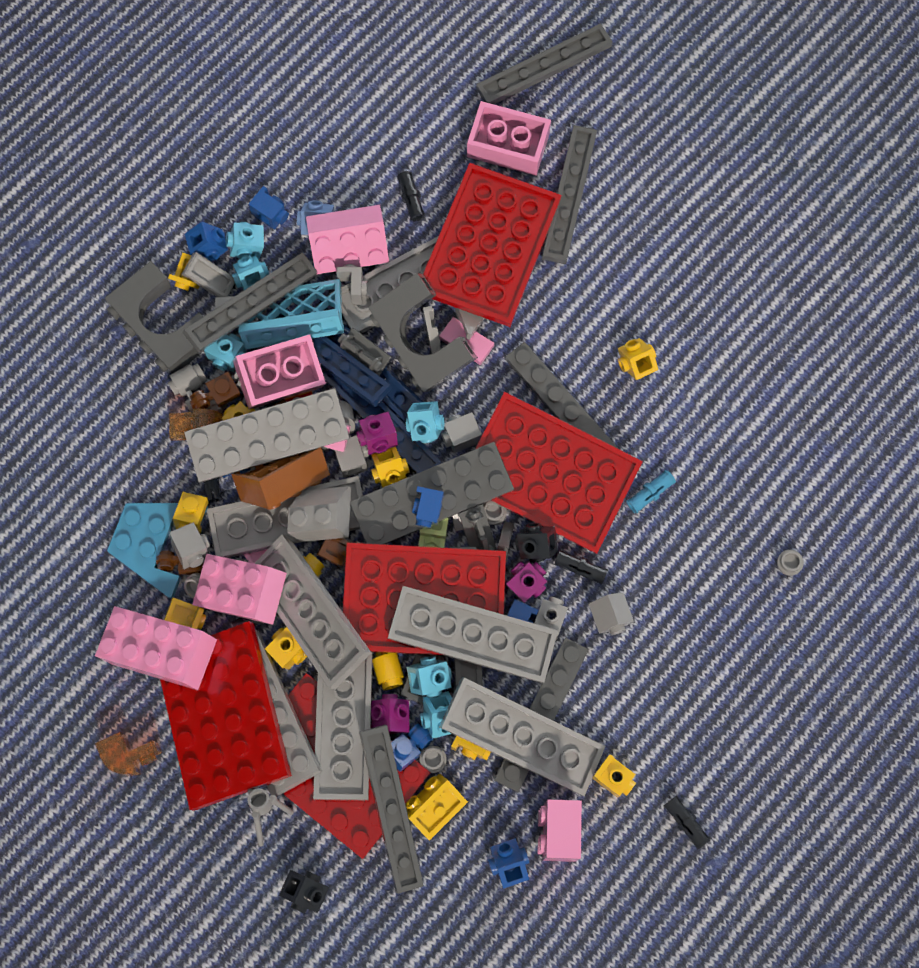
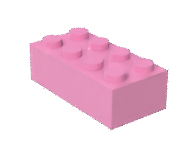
M114 606L95 656L115 666L198 690L217 639L201 630Z

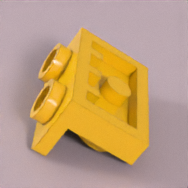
M438 774L430 778L425 783L424 789L417 796H412L405 806L408 819L430 841L468 801L444 776Z

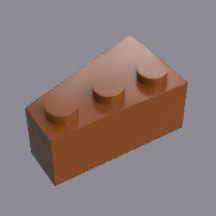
M317 448L279 459L265 466L263 464L255 466V470L245 474H240V471L231 475L242 502L272 510L278 508L281 502L286 499L299 496L302 493L301 491L307 487L320 484L322 479L329 476L330 473L322 448Z

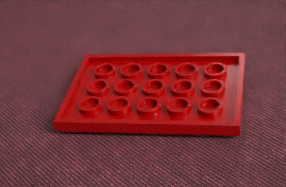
M469 163L423 273L436 293V296L432 299L511 327L562 195Z
M504 392L476 449L492 442L495 443L514 491L490 501L534 523H540L542 527L555 526L557 535L597 554L643 461Z
M347 543L343 613L371 652L442 655L388 639L402 587H409L504 615L506 551Z
M250 621L211 635L217 641L198 690L160 679L189 810L192 811L241 795L250 789L255 790L292 776L254 623Z
M306 673L288 696L315 754L317 681ZM416 760L401 772L398 771L405 804L431 774L430 771ZM314 776L283 793L362 859L367 856L382 836L370 778L369 800H314Z

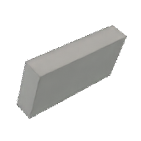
M197 252L192 254L182 272L183 276L216 297L228 296L235 284L232 275Z

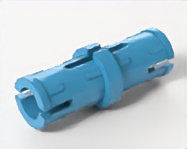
M664 470L652 482H646L642 486L643 489L626 501L628 507L637 514L651 501H657L660 498L659 495L675 484L676 480L669 471Z

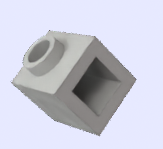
M471 412L464 416L455 415L450 417L447 423H445L444 433H441L445 446H451L453 453L478 444L482 433Z
M349 435L350 439L347 440L344 452L334 450L343 478L368 470L365 457L369 455L366 447L360 446L357 435L353 437Z
M194 522L169 532L171 544L183 569L188 567L194 568L204 562L210 545L205 534H199Z
M624 593L608 594L589 603L599 634L610 632L612 636L626 631L625 626L634 622Z

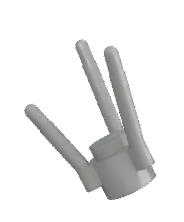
M250 789L248 790L249 796L247 801L253 811L252 817L254 819L258 845L262 847L264 843L260 816L267 814L271 810L272 805L277 806L289 815H293L294 811L279 801L275 795L269 796L266 790Z

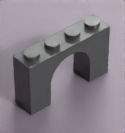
M150 261L105 297L109 305L106 310L115 320L120 318L123 321V329L131 338L136 336L140 340L138 345L147 355L152 353L157 358L154 362L163 372L168 370L170 374H173L184 368L204 351L202 350L198 353L183 334L184 329L203 318L200 312L197 313L182 327L169 334H156L144 327L143 318L146 309L171 288L167 277Z
M416 273L368 308L372 313L370 315L372 322L377 327H381L386 334L383 337L390 348L394 347L399 354L397 357L399 363L404 369L408 368L412 374L411 381L418 390L422 389L423 392H429L478 357L465 337L456 338L431 355L421 354L411 347L406 337L407 321L416 309L436 296L425 276Z

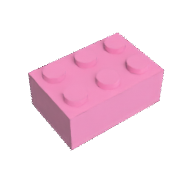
M481 101L467 142V157L537 176L550 134L551 120Z
M380 205L306 216L313 262L318 272L317 274L337 271V267H343L347 264L364 267L389 263Z
M310 335L241 354L233 360L248 409L316 390L326 384Z
M206 554L192 605L273 625L287 573L268 566Z
M547 800L538 810V826L543 827V835L538 838L537 854H542V861L575 862L581 859L582 801Z

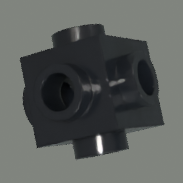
M540 523L527 524L517 534L515 540L516 549L520 553V559H529L530 562H542L545 559H550L557 553L555 526L541 527Z
M290 870L278 896L291 901L290 907L306 914L307 909L318 913L329 887L320 883L322 877L306 871L305 875Z

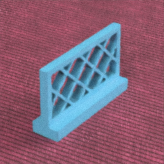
M340 279L300 285L285 295L284 298L286 299L280 305L275 303L270 305L269 307L274 309L270 314L265 316L261 314L263 312L261 311L239 326V334L245 349L275 345L310 335L311 338L342 334L344 333V325L342 322ZM335 289L328 297L323 295L326 290ZM302 294H311L304 301L298 299ZM317 298L323 301L316 308L310 306ZM292 303L298 305L292 312L286 310ZM329 305L335 308L331 310H325ZM304 310L311 312L299 315ZM280 313L286 316L275 319ZM256 317L262 320L259 322L251 323Z

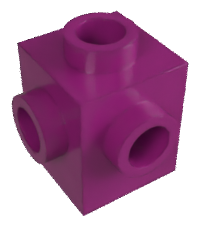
M389 412L370 415L365 419L359 420L360 431L356 432L360 446L366 447L368 455L382 453L389 448L398 446L397 432Z
M529 560L525 563L520 561L511 569L512 576L506 580V585L525 603L532 595L534 598H537L546 589L544 584L547 580L544 575L547 572L537 562L532 564ZM527 576L533 578L529 583L524 582V578Z
M384 694L382 699L371 701V728L387 725L389 735L408 733L409 700L398 699L397 694Z

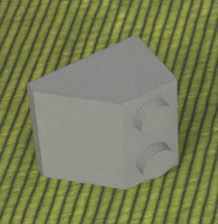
M351 487L301 491L302 493L290 505L287 533L300 542L349 538Z

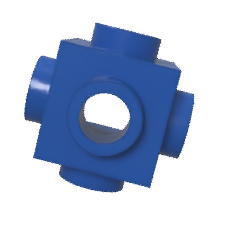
M201 221L185 233L190 255L197 252L212 262L228 250V247H226V236L221 228Z
M516 839L490 847L493 858L488 859L493 876L498 874L503 889L529 880L525 866L529 864V859L525 848L519 849Z

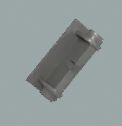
M354 328L350 330L348 335L342 334L338 339L340 348L378 376H380L391 359L390 355Z
M483 504L458 513L469 547H476V550H497Z

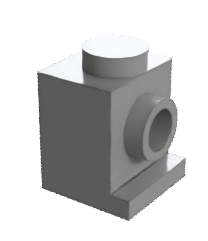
M549 597V600L543 599L534 624L558 630V637L568 607L563 606L564 601L555 597ZM547 612H554L556 618L553 620L548 619L546 616Z

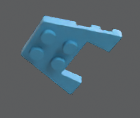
M126 503L107 552L166 597L172 599L175 596L181 577L156 569V557L159 555V552L164 550L169 532H171L174 524L173 516L178 503ZM207 505V508H206V510H205L203 519H204L205 514H206V512H207L208 505Z

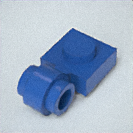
M419 723L408 732L407 735L410 739L402 733L391 742L396 767L399 772L420 756L421 751L418 747L424 750L434 740L428 729H424Z

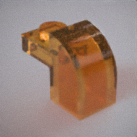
M193 409V412L169 413V438L171 441L186 440L184 432L222 421L223 414L210 409Z
M121 732L95 743L104 765L111 771L128 777L141 774L137 764L141 763V766L150 764L157 760V755L162 753L159 744L155 741L148 742L131 750L126 735Z

